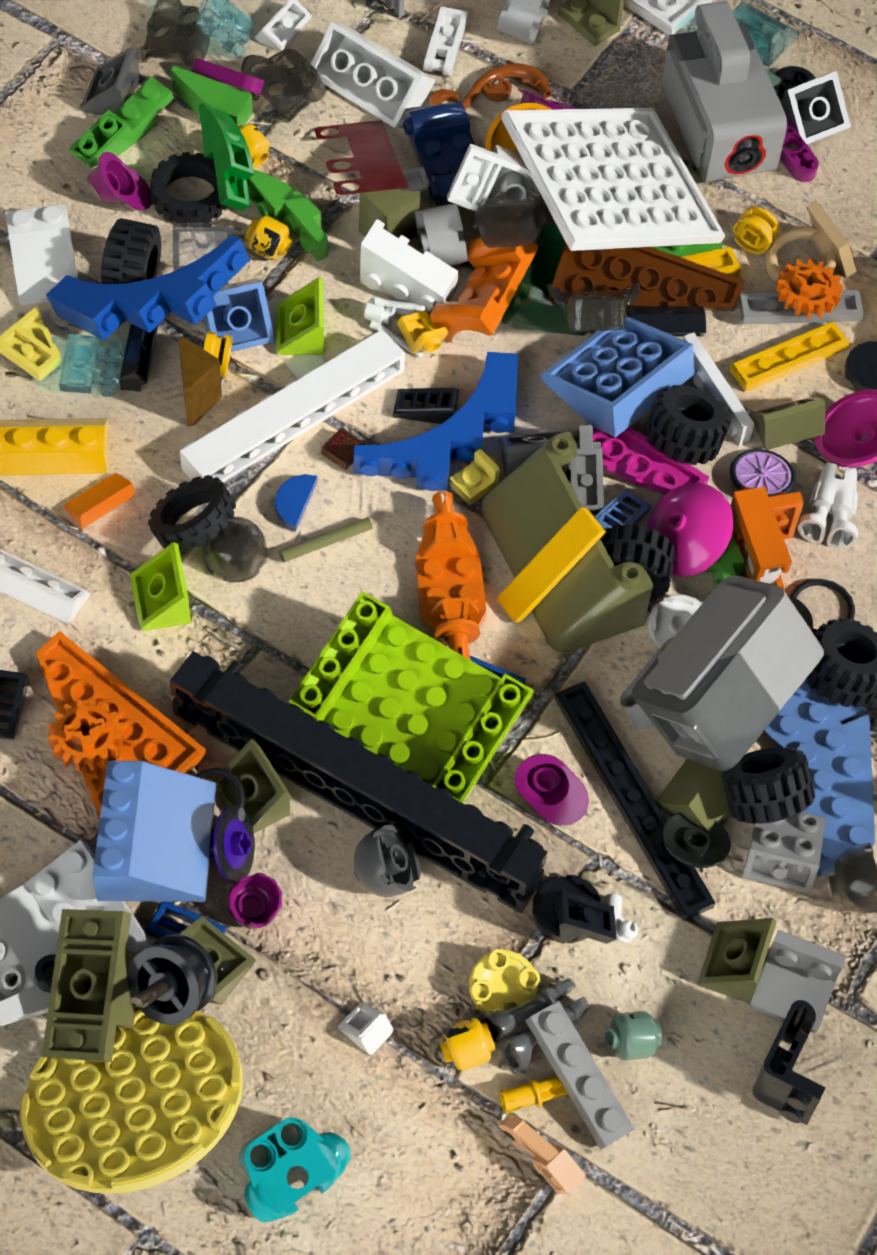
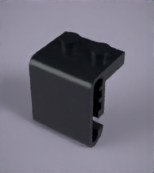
M797 1000L791 1005L755 1081L752 1093L758 1101L780 1111V1114L785 1119L794 1123L802 1122L808 1125L826 1087L792 1071L816 1020V1013L812 1005L804 1000ZM787 1032H791L795 1036L789 1051L779 1046Z

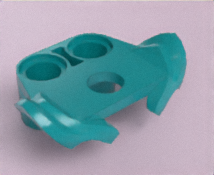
M296 1117L281 1119L246 1142L239 1152V1162L241 1167L247 1171L250 1180L244 1190V1198L253 1215L262 1223L273 1222L296 1213L299 1209L295 1202L316 1187L319 1188L321 1193L326 1192L345 1171L350 1162L351 1150L348 1143L341 1136L332 1132L318 1134L307 1123ZM287 1124L292 1125L297 1131V1140L291 1146L285 1144L281 1138V1131ZM257 1145L261 1146L267 1154L266 1162L261 1167L254 1166L250 1160V1152ZM294 1166L302 1167L307 1173L306 1184L299 1189L292 1188L287 1182V1173Z

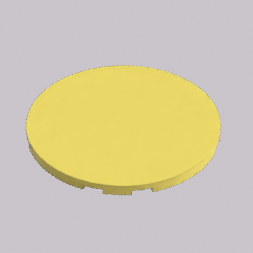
M136 1005L133 1028L116 1027L112 1063L40 1057L29 1075L31 1080L26 1093L22 1095L20 1108L21 1127L27 1145L38 1164L53 1178L65 1185L83 1191L104 1194L132 1192L152 1187L192 1167L225 1134L237 1112L243 1088V1073L238 1052L230 1035L212 1016L208 1017L196 1011L191 1017L181 1023L167 1025L150 1019Z

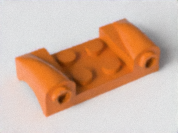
M526 230L492 232L470 240L466 247L467 258L475 270L470 275L467 286L460 294L458 302H439L434 306L430 315L435 329L447 328L448 334L444 338L447 343L452 342L454 335L463 330L477 331L488 336L494 334L539 248Z

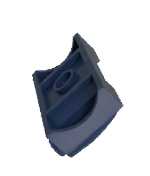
M462 102L430 105L407 111L406 118L402 120L405 135L409 136L420 167L425 169L429 180L428 192L431 200H434L436 207L454 204L447 201V194L469 145H475L470 133V121Z

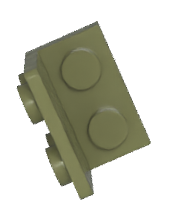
M568 0L559 6L558 15L591 44L596 46L620 32L624 0Z

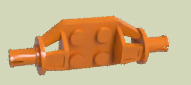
M444 491L445 500L442 503L441 492H437L432 496L434 514L429 516L423 523L424 535L415 558L420 619L434 634L436 641L449 646L450 649L471 660L468 644L473 643L479 638L480 627L486 617V601L480 554L467 530V518L453 511L452 494Z

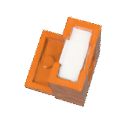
M765 486L758 488L746 487L734 492L730 505L733 513L732 536L745 561L741 573L742 577L779 586L784 589L780 572H789L792 563L784 539L793 538L804 503L800 492L789 494L782 492L769 497Z

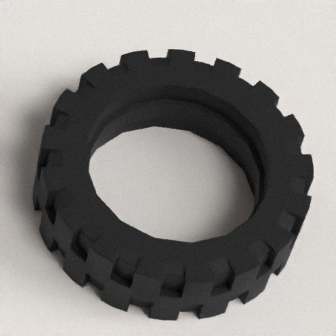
M183 152L179 156L176 154L171 155L167 161L162 160L159 162L158 168H154L152 172V179H150L152 205H155L156 212L159 215L163 214L164 219L169 222L173 220L180 226H184V224L198 226V223L202 222L208 224L212 222V218H219L222 215V210H226L228 207L219 202L214 160L204 157L202 153L196 152V155H190V152ZM196 177L209 182L213 186L214 191L204 199L187 202L174 198L168 194L166 188L177 179Z
M205 475L204 478L198 476L192 478V481L188 483L187 481L180 483L179 487L175 490L172 488L166 493L167 496L156 503V509H152L150 512L151 519L148 520V525L163 548L175 542L179 545V551L188 552L192 551L193 547L197 546L199 548L205 545V541L209 539L213 540L219 535L218 532L221 529L224 530L228 526V520L232 519L235 514L233 509L236 508V503L224 483L218 477L213 479L210 475ZM209 503L193 519L176 525L180 518L191 509Z

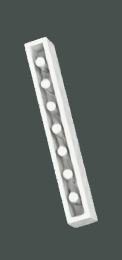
M383 329L373 335L365 336L360 343L348 350H342L335 358L325 364L317 365L310 373L300 379L292 380L277 393L267 395L257 405L239 412L235 418L227 423L214 427L209 434L197 441L189 442L180 450L181 469L191 481L192 478L198 476L204 478L205 475H210L213 479L218 477L222 482H225L404 372L405 352Z

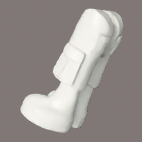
M826 462L809 499V508L812 509L813 513H807L799 519L798 531L810 543L820 544L826 532L827 515L831 514L833 522L829 530L827 545L834 549L847 548L853 545L858 537L857 527L852 522L847 521L856 514L857 470L846 467L842 478L837 479L835 474L837 464Z

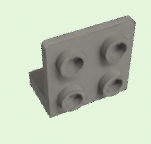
M800 812L781 821L754 824L751 845L742 878L810 894L820 865L826 819Z
M778 930L750 1002V1008L784 1021L791 1005L797 1000H804L811 1004L815 1010L816 1020L810 1032L817 1033L846 956Z

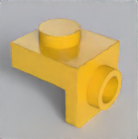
M426 310L402 316L397 322L413 354L422 351L431 353L442 346L441 342L448 334L446 327L435 329Z

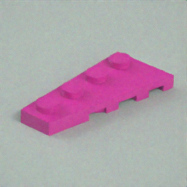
M630 426L617 437L593 428V442H601L603 450L604 473L663 495L687 483L708 484L709 476L688 463H679L677 460L665 457L663 453H659L654 449L655 446L648 442L647 437Z

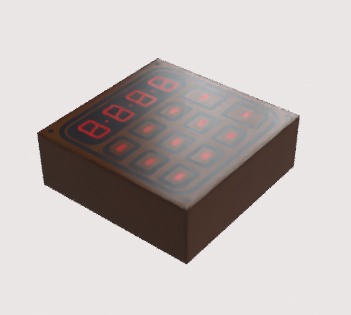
M340 428L321 447V454L347 470L354 462L355 445H366V443Z

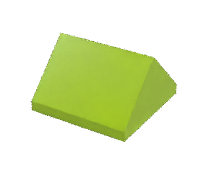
M316 278L276 304L277 354L324 355L322 278Z
M173 542L130 574L140 630L147 631L191 624L189 599L179 545Z

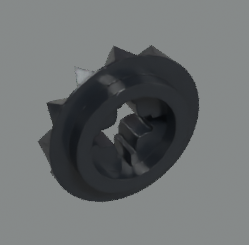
M798 66L783 67L774 74L781 79L778 89L780 100H783L785 90L791 88L793 81L800 85L815 79V76L810 71Z

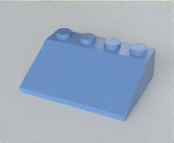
M620 314L543 372L541 380L589 425L606 434L617 437L652 409L657 394L660 391H663L668 386L682 385L695 374L693 344Z
M107 761L92 875L97 901L205 902L216 783L144 761Z

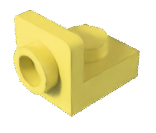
M478 449L474 452V462L449 478V486L470 506L499 483V464L494 457Z

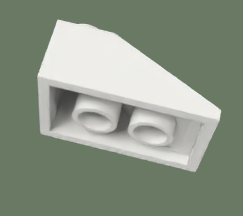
M66 204L5 212L20 305L48 302L46 294L66 275L78 279Z

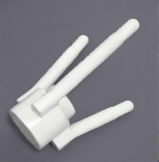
M372 296L366 305L364 318L371 321V329L377 331L383 329L394 342L412 353L404 339L383 325L385 323L390 324L395 313L406 316L417 313L414 310L424 311L425 306ZM418 352L414 355H416L417 357H422L423 354L422 352Z

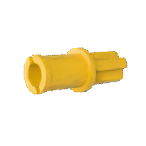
M555 1075L538 1081L531 1078L527 1084L499 1091V1100L504 1113L508 1114L533 1105L542 1107V1102L568 1095L558 1076Z

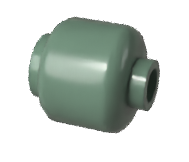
M646 1011L619 1013L613 1017L610 1027L606 1029L605 1040L608 1048L613 1049L615 1055L621 1060L645 1059L653 1056L657 1048L660 1047L662 1030L659 1022L653 1019Z

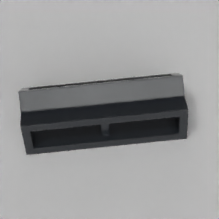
M703 306L628 307L627 309L628 317L675 337H683L693 332L697 337H703L706 334V313Z
M130 324L119 378L121 390L140 392L141 385L147 383L158 326L149 333Z

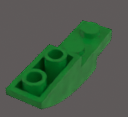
M201 103L198 107L205 157L214 160L220 204L243 211L250 206L247 179L254 175L247 143L238 125L225 111Z

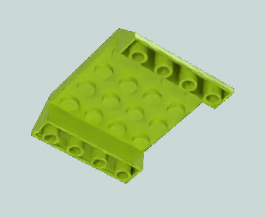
M362 591L288 703L299 706L306 715L316 721L322 720L327 722L336 732L346 738L353 737L357 739L369 751L387 756L399 768L405 771H414L424 782L431 786L444 788L454 799L464 803L530 700L534 690L507 674L500 678L393 616L388 605Z

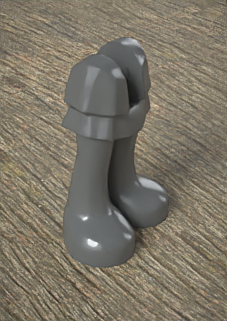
M570 978L551 982L549 987L540 989L537 995L508 1010L492 1009L485 1012L480 1017L481 1024L487 1023L493 1042L498 1043L510 1035L518 1026L526 1022L525 1020L564 998L576 987V984ZM582 997L564 1008L572 1023H578L590 1005L586 998ZM530 1028L506 1039L502 1044L501 1052L507 1065L517 1073L526 1069L531 1063L532 1050L538 1042Z

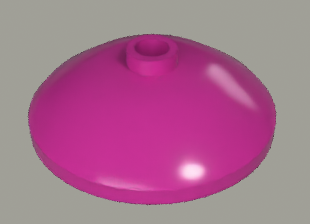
M877 389L860 390L848 394L836 401L825 411V434L815 437V443L826 461L837 464L839 467L849 468L861 467L877 461Z
M687 483L674 488L662 497L651 512L646 527L658 531L660 535L666 536L669 539V543L673 544L675 560L672 575L681 577L692 576L708 569L724 553L733 531V513L726 497L714 487L704 483Z

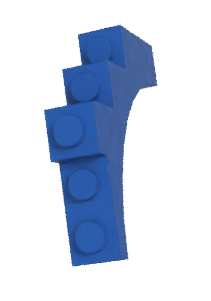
M230 235L209 253L171 273L125 284L86 282L66 275L46 296L58 317L103 341L125 321L150 333L170 313L196 325L217 305L213 296L250 259L241 239Z
M487 352L484 372L471 397L447 421L430 431L398 442L381 445H355L354 474L394 476L396 478L412 477L417 478L416 488L429 491L448 490L450 459L463 462L474 461V452L478 449L482 450L483 431L514 433L518 354Z

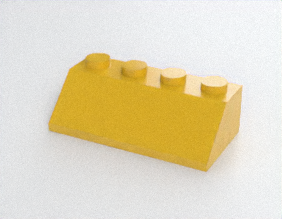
M108 418L0 420V476L107 473Z

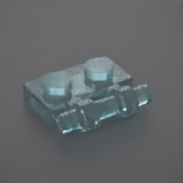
M202 0L198 11L201 15L197 18L196 23L203 28V33L208 37H214L218 40L226 52L233 53L238 58H241L246 52L243 45L248 42L255 22L229 0Z
M68 334L59 381L60 391L91 394L93 384H100L102 386L101 395L111 397L119 380L117 367L121 364L123 353L120 351L121 342L111 340L109 347H100V338L96 336ZM97 361L105 363V370L96 369Z

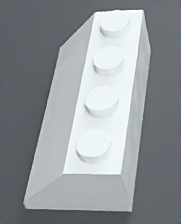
M333 21L306 72L397 129L403 124L402 120L406 118L407 111L423 106L436 79L349 26Z

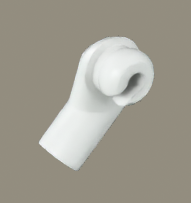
M608 894L605 896V904L614 906L616 940L624 943L631 942L638 934V926L635 922L631 923L630 920H625L621 916L623 898L617 894Z

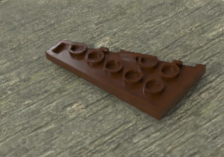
M565 243L544 306L599 308L703 306L704 310L733 311L736 308L745 280L653 247L570 251L567 243Z

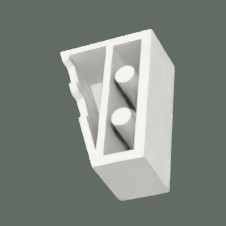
M377 219L361 243L360 283L370 289L391 295L397 300L424 305L427 312H432L434 306L439 302H450L457 291L458 271L428 251L422 254L407 244L409 242L408 238L401 235L398 239L384 230L385 224Z

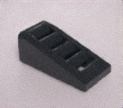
M398 389L393 417L442 424L457 412L460 389ZM405 400H411L410 408H403ZM417 401L423 402L422 407H416ZM429 403L435 404V407H429Z
M0 670V688L1 685L17 687L16 692L0 690V697L14 699V704L0 702L1 710L12 711L11 717L0 715V722L9 723L8 730L0 728V738L15 739L29 684V677L25 673Z

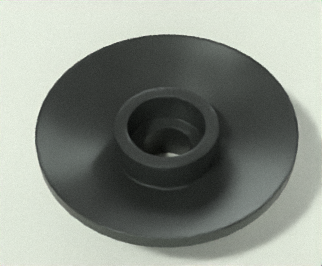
M682 813L672 816L663 828L662 838L666 849L673 857L686 865L697 868L714 867L721 864L730 852V837L724 827L716 820L708 833L691 822Z

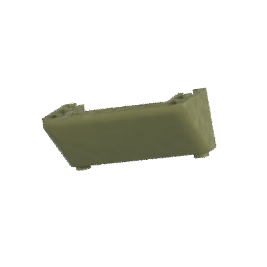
M570 431L549 438L483 498L482 516L514 578L582 507L566 473L567 464L572 462L577 454V445ZM599 539L532 610V613L551 648L558 652H570L644 626L653 583L646 570L637 563L626 562L614 566L603 543Z

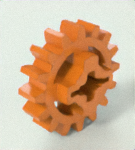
M808 258L806 264L796 259L794 266L788 263L785 266V270L779 273L775 292L779 293L777 300L778 302L786 301L785 310L794 308L795 316H799L803 312L806 314L807 319L811 318L812 313H816L819 318H822L824 311L831 314L834 306L839 305L843 285L839 284L841 276L832 275L833 267L823 268V261L815 265L811 258Z
M77 699V707L72 708L66 703L64 705L65 714L55 712V723L48 725L50 734L48 741L50 748H53L54 758L62 757L64 767H68L73 762L75 763L76 771L80 772L83 765H88L91 771H95V763L100 762L105 767L107 766L108 755L117 758L118 750L116 746H123L124 743L123 736L121 735L124 733L123 724L119 722L117 711L109 713V705L107 703H104L99 708L96 706L95 699H91L89 705H84L81 699Z

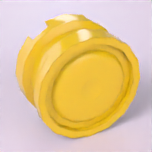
M752 206L742 213L740 219L733 226L732 232L735 233L734 240L740 247L750 253L761 254L768 250L772 241L778 236L780 226L775 216L768 210Z
M208 331L203 349L221 361L222 348L224 347L220 373L221 378H226L233 336L225 334L221 337L217 336L216 332Z

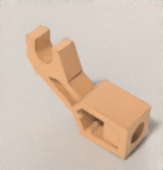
M508 1115L498 1125L502 1131H507L513 1136L514 1140L512 1143L516 1147L529 1152L535 1157L533 1159L534 1167L557 1194H569L586 1176L564 1148L552 1142H547L518 1116Z

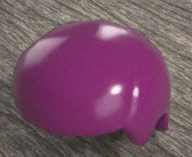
M263 873L240 878L228 894V911L236 923L248 929H258L269 925L274 921L282 907L281 889L274 879Z

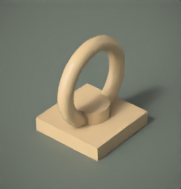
M818 201L807 206L812 227L804 226L789 229L780 234L769 247L766 254V270L776 285L780 273L777 263L780 251L791 241L803 238L811 239L815 249L825 260L823 268L833 267L835 269L837 265L846 278L857 272L848 241Z

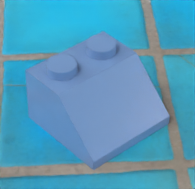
M255 278L224 285L213 296L217 305L203 318L207 333L211 331L216 332V335L221 337L225 334L233 336L231 352L275 342L262 281Z

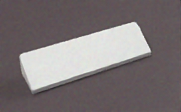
M0 549V592L66 624L70 623L89 598L90 592Z

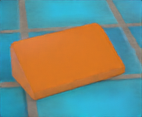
M114 473L64 504L63 508L83 529L134 497V486L130 480Z

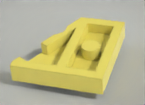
M36 307L0 335V353L38 381H41L61 364V355L56 345L53 344L51 334L48 328L45 327L41 319V313Z

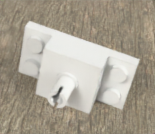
M473 144L469 145L447 194V201L557 241L560 230L520 154L499 145H495L493 152Z

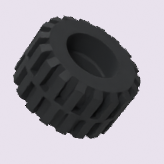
M123 218L118 219L114 223L108 234L102 257V284H125L157 277L161 258V235L158 226Z
M688 385L668 386L657 394L644 431L648 437V442L654 445V449L659 453H663L665 457L677 460V462L683 464L684 462L690 465H697V463L706 464L708 461H713L720 451L731 424L730 412L724 408L725 405L722 401L717 400L716 396L705 392L703 389L693 388Z
M618 524L612 525V528H605L606 533L600 540L614 566L626 562H634L641 565L653 583L649 602L657 601V598L664 597L670 587L675 560L674 546L672 543H669V539L664 535H660L658 531L641 525Z
M840 618L839 621L833 619L829 620L827 624L823 623L814 636L823 647L824 655L808 675L807 679L809 680L807 684L810 688L817 690L816 694L820 697L828 698L829 702L833 704L837 702L841 703L844 707H849L851 704L855 707H862L864 703L867 705L872 703L874 698H877V633L869 625L864 626L860 621L856 620L851 622Z
M783 747L756 750L745 754L733 768L722 771L721 777L731 816L740 822L762 824L781 821L804 811L815 799L807 757L800 750Z

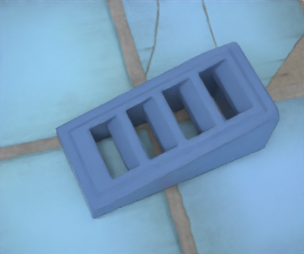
M626 488L594 518L603 529L607 527L612 528V526L607 524L608 521L614 525L633 524L636 526L651 510L652 505ZM629 501L635 506H637L639 509L636 510L635 508L631 507L625 502ZM620 507H622L623 509H625L626 511H628V512L631 513L632 515L629 516V515H627L626 513H624L623 511L619 510ZM614 514L617 515L618 517H620L621 519H623L624 522H621L620 520H618L617 518H615L613 515H614Z

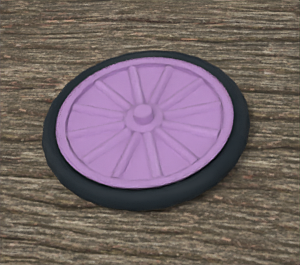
M764 449L748 450L739 454L730 466V478L738 490L746 487L758 488L765 486L768 496L771 497L782 492L789 494L795 486L796 475L792 465L787 459L773 451Z

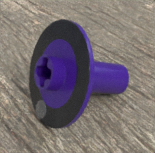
M230 805L222 810L217 819L215 831L212 832L210 857H215L218 869L224 879L230 883H236L240 878L247 877L251 870L255 853V838L252 823L244 808L238 805Z

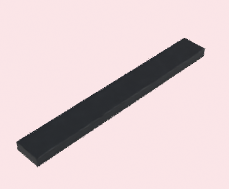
M584 681L555 693V700L682 920L686 921L714 908L716 902L695 867L680 862L666 849L663 843L662 832L667 819L587 683Z

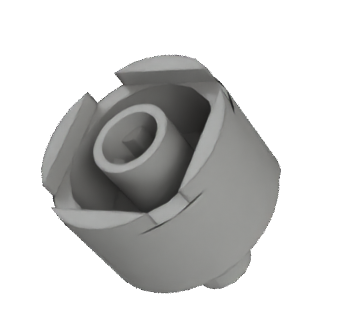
M506 0L496 30L534 45L539 33V29L536 26L543 25L548 9L543 7H548L550 0Z
M456 204L414 211L416 225L420 229L416 230L418 243L423 252L428 251L449 266L468 261L465 240L463 241L462 222Z

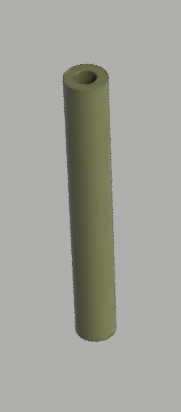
M369 517L282 549L279 551L281 560L285 563L371 530L373 528Z

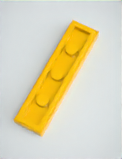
M832 321L730 364L729 371L744 392H747L847 350L850 342L835 322Z
M581 507L496 598L511 619L516 623H521L606 531L587 508Z

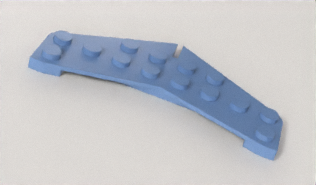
M806 678L763 732L774 742L776 747L800 750L807 757L815 799L802 812L826 819L820 865L817 872L821 878L867 857L875 844L869 714L842 725V723L863 715L866 708L863 706L855 707L852 704L849 707H844L841 703L837 702L833 704L829 702L828 698L820 697L816 694L817 690L810 688L807 684L809 679Z

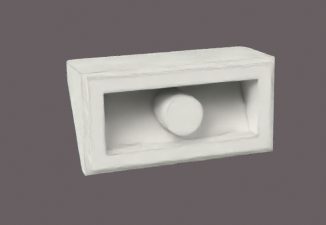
M288 0L254 38L281 52L310 20L312 15L297 0Z

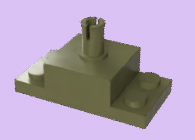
M62 909L42 1057L112 1063L116 1027L133 1028L136 1004L130 1003L132 996L128 986V970L133 958L138 953L127 951L131 913L124 911Z

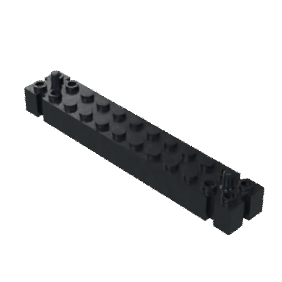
M192 651L171 678V695L175 696L172 700L174 715L195 727L197 724L207 730V734L238 752L251 739H256L273 768L280 776L374 830L391 824L400 828L404 832L400 837L404 840L405 844L412 842L419 856L484 893L489 891L498 896L497 900L520 914L542 883L544 869L542 868L546 864L548 851L544 850L539 842L531 839L534 834L531 826L522 825L516 836H512L513 830L506 823L491 820L484 816L474 805H465L454 799L444 788H435L424 782L414 771H405L399 768L387 756L380 753L375 754L364 748L363 744L353 737L346 738L339 734L327 722L322 720L316 721L309 717L299 706L295 704L288 705L279 700L269 689L258 688L249 683L240 674L243 669L240 662L232 660L223 672L219 670L220 665L215 659Z

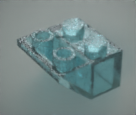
M743 1L732 11L737 23L743 22L746 25L761 61L767 67H770L799 36L800 31Z

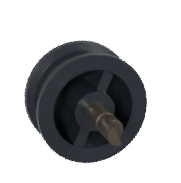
M173 934L160 938L152 946L140 951L133 958L129 966L128 986L132 996L130 1003L136 1004L147 1017L158 1023L173 1025L187 1020L196 1011L205 1007L212 1000L216 992L218 974L212 958L203 946L187 936Z

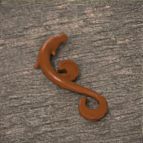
M506 60L507 64L495 67L479 77L461 102L466 110L481 92L488 100L493 102L507 100L511 96L512 91L510 82L505 80L507 78L521 79L522 83L530 84L545 99L552 96L553 91L548 85V78L537 68ZM449 89L437 90L430 96L429 106L442 104L447 100L458 103L459 95Z

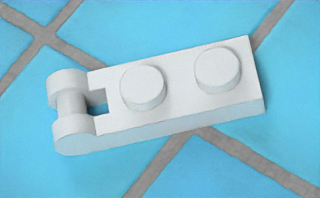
M446 7L440 8L425 56L423 71L432 73L433 70L443 72V75L452 76L468 20L467 11ZM436 56L444 57L445 60L436 59Z

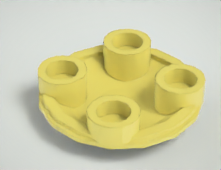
M496 949L482 956L473 966L469 978V993L475 1007L483 1014L492 1009L508 1010L530 1000L538 994L540 975L521 954L510 950Z

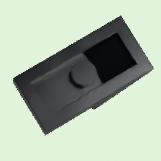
M565 890L557 892L561 944L567 943L579 936L606 944L616 940L614 906Z

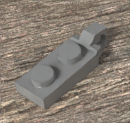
M579 425L580 442L576 443L577 454L571 462V486L583 508H587L590 513H599L604 509L603 450L601 442H593L592 425Z

